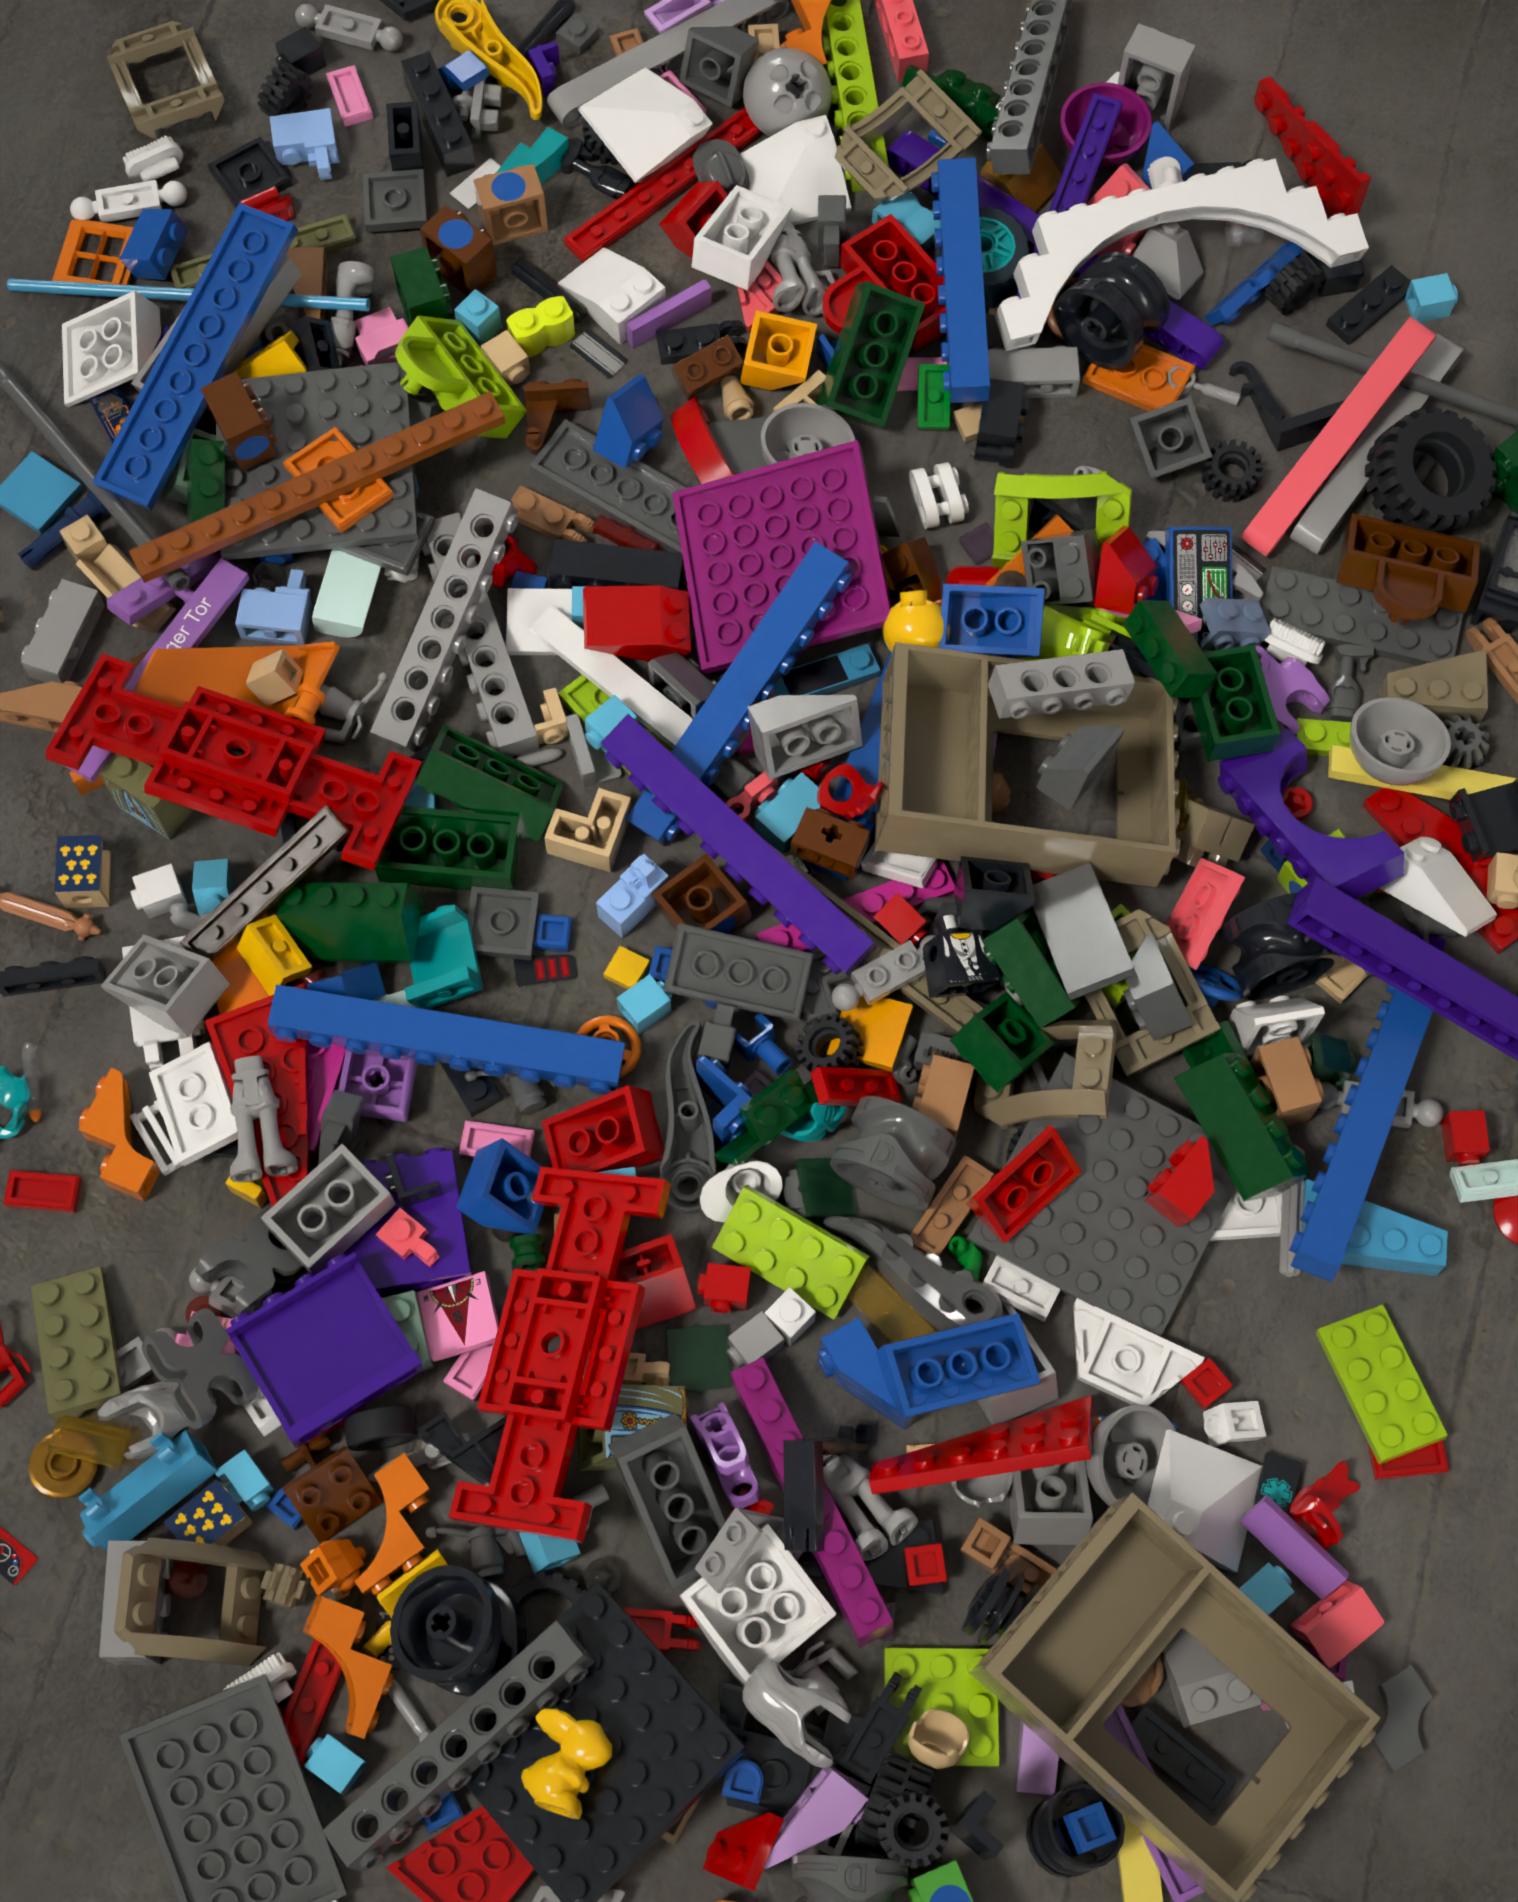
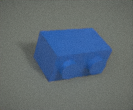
M142 209L119 259L136 279L165 280L188 229L173 210Z

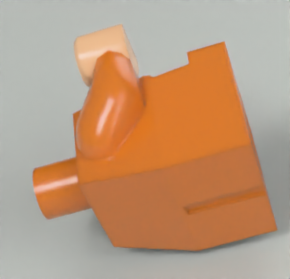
M350 1539L323 1541L317 1548L310 1550V1555L300 1566L307 1578H311L310 1583L318 1596L331 1590L335 1598L340 1600L350 1594V1590L355 1585L354 1580L360 1576L359 1569L364 1565L363 1561L366 1559V1551L360 1546L355 1548Z

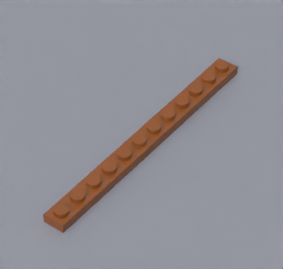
M490 391L131 549L129 553L143 582L146 583L325 502L374 482L379 478H383L506 423L504 414Z

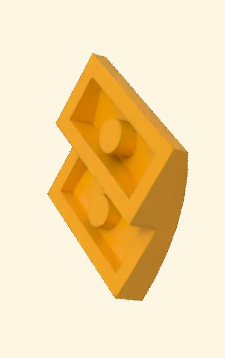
M861 996L854 1009L850 1011L841 1010L839 1017L846 1019L861 1035L860 1038L864 1043V1046H861V1048L864 1050L863 1056H857L860 1062L893 1072L913 1011V1005L887 998H881L868 1005L864 997ZM839 1038L831 1040L826 1057L831 1056L838 1049L840 1044Z

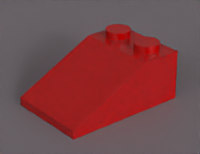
M660 585L586 586L583 588L584 649L650 662L653 658L677 652L685 657L691 651L689 592Z
M624 1086L541 1121L552 1168L589 1172L635 1167L636 1169L663 1157L664 1146L650 1091L635 1086Z

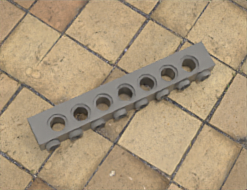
M475 488L370 731L376 737L411 752H414L416 746H421L427 734L425 726L429 716H433L436 713L440 704V697L438 695L443 685H447L452 677L453 667L451 665L456 654H461L465 647L466 636L464 635L469 624H473L479 614L478 603L482 593L486 594L491 586L493 579L491 572L494 565L501 562L506 549L504 542L508 533H513L519 519L517 515L518 510L512 502ZM494 525L491 535L480 537V531L484 526ZM473 555H480L481 560L479 564L473 568H468V559ZM460 585H467V593L461 598H454L455 589ZM448 615H454L452 626L442 629V619ZM440 645V655L435 659H428L430 648ZM420 676H428L427 685L421 690H416V680ZM408 706H414L415 713L413 717L409 720H402L403 710Z
M459 512L434 519L435 524L422 548L424 556L431 555L433 563L428 564L434 583L446 557L442 554L448 552L461 523ZM474 555L467 561L468 568L477 566ZM467 585L458 586L454 591V598L463 597L467 593ZM482 593L478 603L479 614L473 624H469L464 635L466 636V644L461 654H459L462 666L468 665L471 674L466 675L471 693H478L481 702L476 704L482 723L488 721L491 731L486 732L489 746L513 758L539 750V744L488 594ZM451 615V619H447L449 627L454 623V615ZM477 633L483 634L479 639L470 638ZM485 661L493 662L489 667L479 666ZM495 689L503 690L501 694L496 696L489 694ZM506 717L513 719L508 724L499 723L501 719Z

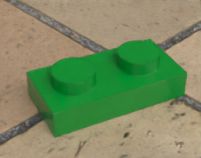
M948 364L918 365L917 430H949L950 391L943 390V371H948Z

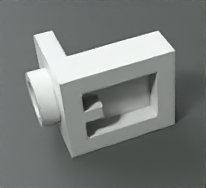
M1258 1401L1222 1403L1203 1412L1204 1429L1210 1446L1219 1447L1228 1442L1253 1441L1266 1437Z

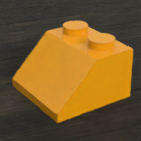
M755 310L740 384L771 391L805 382L817 324Z

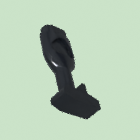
M578 138L573 141L563 155L562 173L571 174L575 170L587 176L591 185L596 190L612 198H620L630 191L633 186V181L628 179V175L611 166H592L582 161L581 159L592 161L593 153L588 152L583 147V141Z

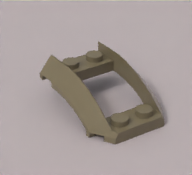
M170 21L115 40L112 45L113 54L107 56V59L138 131L157 140L154 130L170 128L175 123L189 118H199L204 113L210 111L216 121L225 100L205 59L193 27L185 30L181 23ZM183 46L199 86L143 105L127 64L141 63L148 57L160 53H170L176 48Z
M922 69L916 72L917 76L905 88L902 86L880 107L850 127L847 125L843 129L844 134L840 146L838 145L835 159L875 201L906 194L931 179V173L937 172V162L939 159H956L982 134V131ZM914 109L947 144L917 169L899 179L867 144L890 130Z
M1140 909L1115 921L1129 955L1137 952L1145 937L1153 934L1167 967L1187 1004L1185 1008L1193 1025L1153 1041L1148 1029L1139 1030L1126 1037L1118 1023L1115 1055L1127 1077L1141 1073L1143 1069L1203 1039L1207 1040L1221 1030L1169 926L1152 918L1151 915ZM1101 988L1085 994L1097 1020H1117Z
M1117 1020L1056 1021L1042 1027L1041 1029L1051 1040L1078 1039L1072 1089L1041 1090L1013 1095L1015 1081L1013 1080L997 1093L978 1073L974 1097L976 1113L986 1120L990 1119L998 1124L1001 1129H1008L1009 1125L1025 1121L1051 1118H1079L1080 1115H1099L1100 1119H1108L1118 1026Z
M148 1538L144 1544L134 1546L123 1553L114 1632L122 1642H129L135 1649L134 1655L180 1658L249 1667L266 1648L256 1645L262 1592L260 1586L263 1580V1572L266 1570L272 1571L273 1568L261 1553L200 1542ZM162 1559L227 1567L219 1640L153 1634Z

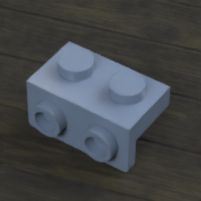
M1207 597L1200 604L1210 632L1200 642L1202 649L1222 650L1253 644L1260 646L1271 634L1258 600Z

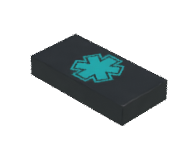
M1267 1452L1264 1456L1253 1506L1268 1495L1290 1516L1289 1507L1295 1498L1303 1463Z

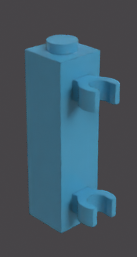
M186 1430L173 1440L165 1433L160 1432L150 1440V1443L158 1452L101 1497L92 1488H89L78 1497L79 1501L87 1507L80 1513L85 1526L82 1533L89 1544L94 1548L100 1546L107 1551L108 1541H130L216 1473L218 1470L206 1446Z

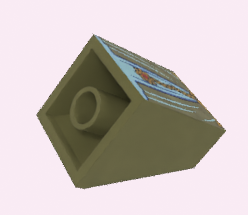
M115 753L99 774L116 805L170 840L194 809L144 793V784L154 766Z
M622 1384L611 1432L578 1427L579 1471L617 1469L608 1445L673 1413H676L686 1426V1418L689 1414V1401L685 1397V1386Z

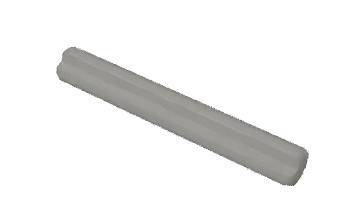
M1294 1145V1147L1299 1149L1305 1157L1304 1149H1301L1299 1146ZM1304 1178L1282 1192L1279 1272L1284 1274L1285 1277L1298 1276L1301 1270L1290 1266L1295 1253L1289 1251L1296 1231L1302 1232V1221L1300 1219L1303 1213Z

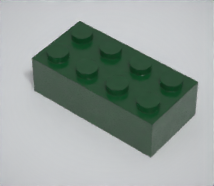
M868 281L856 284L817 405L873 428L885 427L925 303Z

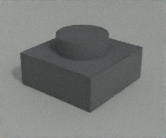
M575 13L556 32L557 41L579 55L599 36L596 26Z

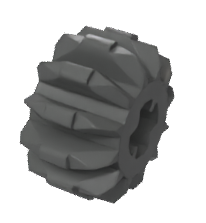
M1458 714L1452 716L1450 721L1444 719L1442 722L1447 728L1451 740L1450 752L1445 762L1448 761L1452 767L1456 768L1460 765L1461 768L1468 770L1472 765L1479 766L1484 759L1483 756H1486L1490 750V745L1487 743L1490 733L1481 731L1483 722L1472 723L1471 715L1466 716L1464 721Z

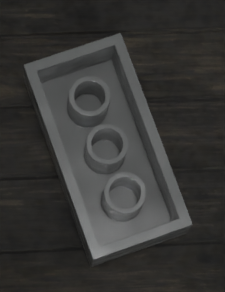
M673 1413L608 1445L659 1568L672 1589L700 1575L694 1568L725 1524V1519L688 1430L676 1413Z

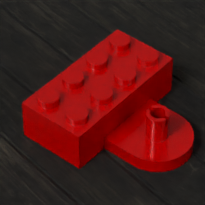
M892 214L841 244L840 267L846 275L828 287L824 294L822 305L823 318L833 331L838 334L841 333L856 284L868 281L925 303L911 346L915 352L945 334L940 333L939 315L945 313L944 304H938V285H943V276H937L936 263Z

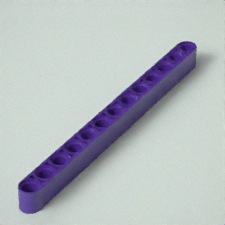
M904 131L886 150L888 165L899 174L906 176L929 160L939 149L915 133ZM977 174L979 207L986 206L997 210L1000 209L1016 218V221L1025 229V234L1029 239V254H1032L1036 245L1032 230L1040 215ZM931 179L919 186L938 199V192H932ZM1095 254L1072 277L1078 279L1099 256ZM1170 301V315L1166 324L1158 332L1144 333L1145 336L1180 359L1196 365V369H1204L1224 346L1222 336L1215 329Z

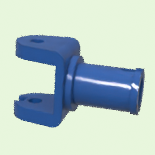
M759 1013L754 1018L762 1032L749 1042L736 1032L734 1046L746 1060L753 1061L755 1058L760 1057L773 1070L776 1076H780L789 1070L792 1065V1059L775 1044L777 1039L773 1024L763 1014Z

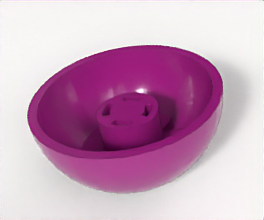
M1094 83L1076 90L1064 103L1060 116L1061 133L1068 149L1072 151L1093 93L1123 101L1122 110L1100 168L1115 167L1135 157L1144 147L1152 126L1151 113L1145 101L1133 90L1115 83Z

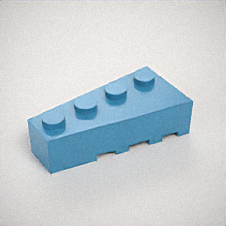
M1306 1179L1303 1183V1211L1307 1201L1314 1203L1317 1196L1316 1192L1311 1191L1314 1181ZM1364 1200L1341 1264L1437 1276L1446 1267L1448 1231ZM1302 1222V1233L1306 1225L1305 1222Z

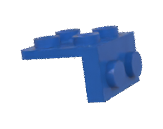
M701 1055L696 1060V1075L700 1087L724 1108L713 1119L715 1146L720 1150L747 1128L738 1108L749 1101L752 1094L744 1084L739 1081L734 1083L726 1076V1070L715 1059L708 1060L705 1056Z

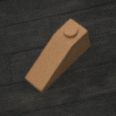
M289 247L286 255L292 259L302 274L290 293L327 296L329 265L324 247ZM298 307L302 316L322 320L326 318V309Z
M50 681L0 693V722L57 732L82 686L72 681H64L63 683Z

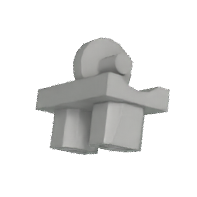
M483 79L474 85L473 97H471V92L466 90L462 91V95H457L452 99L462 121H466L468 116H470V123L473 125V139H481L482 131H498L499 110L485 109V105L501 107L502 86L486 84V80Z

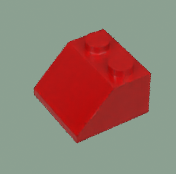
M717 180L696 183L659 225L674 246L692 258L694 238L728 195Z
M1122 526L1103 542L1094 607L1130 614L1139 600H1148L1151 596H1154L1159 582L1158 577L1155 576L1156 564L1128 526Z

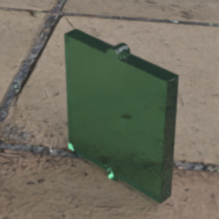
M800 1158L795 1160L800 1184L798 1191L802 1194L806 1217L853 1216L856 1214L851 1191L853 1185L840 1177L830 1166L832 1158Z
M695 1323L689 1328L666 1329L671 1386H685V1392L698 1391L699 1394H703L705 1390L731 1388L728 1354L726 1352L725 1324L699 1327Z

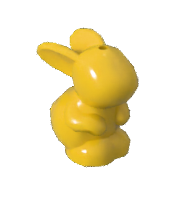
M543 1709L536 1715V1721L549 1738L560 1744V1751L539 1759L533 1765L523 1770L521 1779L524 1788L529 1791L537 1806L565 1817L580 1819L582 1805L577 1795L579 1792H587L589 1788L585 1772L604 1766L611 1759L612 1743L607 1738L602 1726L595 1721H576L571 1715L559 1709Z

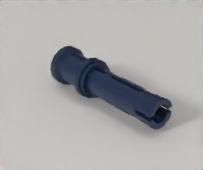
M91 490L86 493L87 497L76 506L65 509V516L60 521L50 527L21 552L17 553L29 569L32 570L45 557L64 543L59 532L60 530L86 515L93 522L101 514L107 515L109 513Z

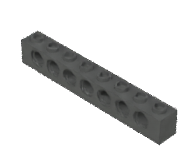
M1071 0L1027 1L1026 21H1022L1020 27L1021 39L1015 43V60L1010 61V79L1005 80L1004 100H1000L998 104L999 118L998 121L993 122V140L987 143L986 155L987 160L992 161L993 174L1031 173L1073 15Z
M556 1620L322 1830L347 1868L362 1872L375 1867L382 1860L383 1852L392 1844H398L405 1840L412 1833L413 1825L422 1817L425 1818L434 1814L441 1807V1800L452 1790L457 1791L464 1787L470 1781L471 1773L481 1764H487L494 1760L501 1752L500 1747L510 1738H516L524 1733L530 1726L529 1721L543 1709L553 1707L559 1700V1694L569 1685H575L585 1678L588 1674V1668L594 1663V1660L568 1627ZM554 1661V1673L549 1678L544 1679L543 1670L545 1666ZM525 1687L526 1696L520 1704L515 1705L514 1696L516 1692ZM495 1713L497 1718L496 1724L490 1731L486 1732L485 1722L490 1715ZM466 1740V1752L457 1758L456 1748L461 1741ZM437 1766V1777L434 1782L428 1784L427 1774L432 1767ZM407 1792V1805L399 1811L398 1800L402 1794ZM377 1819L378 1830L375 1835L369 1837V1825L373 1820Z

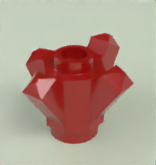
M507 535L504 542L506 546L504 556L499 564L495 563L492 570L493 579L491 584L493 586L503 587L507 578L513 576L516 571L535 575L538 565L519 550L520 538ZM480 555L476 556V563L479 564L481 560Z

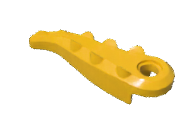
M440 0L435 8V21L441 33L450 42L452 49L459 51L461 54L470 50L487 66L489 75L496 78L497 83L502 88L509 86L525 99L530 117L533 120H539L542 116L543 99L538 76L526 58L501 33L484 1L481 0L480 4L477 0ZM461 12L467 16V20L457 23L451 19V16L454 13Z

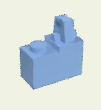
M331 109L270 116L273 147L280 165H295L308 162L309 167L317 166L320 180L332 179L331 163H338L340 161Z
M291 569L287 586H276L275 592L265 588L242 589L235 622L241 639L295 645L306 644L313 603L310 597L311 591L306 589L307 578L304 570Z
M645 854L640 855L620 876V880L596 902L598 917L623 939L656 907L652 893L669 881L668 875Z

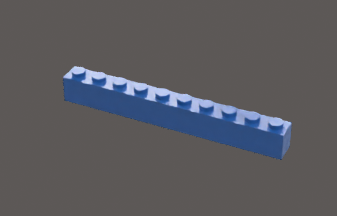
M816 541L671 751L674 757L707 786H711L720 773L718 767L724 758H730L739 745L737 739L744 730L748 731L751 728L747 707L773 697L777 689L775 684L782 674L785 676L790 672L796 660L794 656L800 647L805 648L814 636L813 628L819 619L824 620L833 608L832 600L838 592H844L851 582L852 575L850 574L852 570L849 562ZM646 788L627 815L626 820L632 826L662 846H665L668 841L672 842L680 833L681 829L675 824L679 818L671 810L664 814L651 801L655 795Z
M277 984L267 1023L271 1034L275 1035L276 1039L285 1042H295L297 1038L309 1040L311 1045L321 1048H330L331 1044L345 1046L346 1051L357 1054H364L366 1050L380 1052L379 1055L387 1059L398 1060L401 1056L415 1058V1062L423 1065H435L436 1062L447 1063L450 1068L459 1071H470V1068L483 1069L485 1074L495 1077H504L505 1073L519 1075L520 1080L531 1083H538L540 1079L554 1081V1085L561 1088L572 1089L575 1085L589 1087V1091L597 1094H608L610 1091L618 1089L625 1051V1042Z
M1389 984L1386 992L1392 994L1389 1002L1382 1001L1375 1018L1381 1021L1379 1030L1372 1028L1365 1045L1366 1048L1371 1049L1368 1058L1365 1056L1361 1057L1355 1072V1076L1361 1077L1358 1086L1351 1084L1344 1104L1350 1106L1347 1115L1340 1113L1333 1130L1334 1133L1339 1134L1336 1144L1329 1142L1322 1161L1328 1163L1326 1172L1319 1171L1311 1191L1316 1192L1317 1196L1314 1203L1307 1201L1300 1221L1306 1223L1303 1233L1296 1231L1289 1251L1295 1253L1290 1266L1331 1283L1342 1263L1433 1012L1430 1008Z

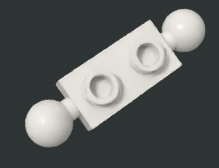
M156 180L95 190L96 201H91L87 197L74 199L71 203L70 211L72 216L79 220H91L98 213L100 221L103 223L140 216L142 209H162L161 202H166L171 206L183 204L187 198V190L178 181H170L164 185L163 189L159 190Z

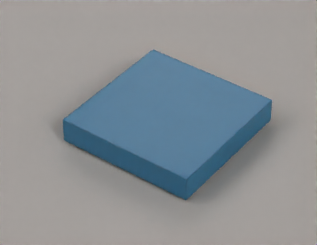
M31 451L0 485V507L42 535L79 495L83 487L81 483Z

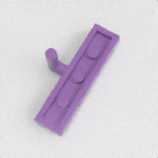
M221 549L181 567L190 577V584L184 590L175 591L162 575L146 583L143 582L142 578H139L107 598V609L127 624L132 625L176 596L184 600L185 605L194 594V591L189 588L207 577L218 561L223 559Z

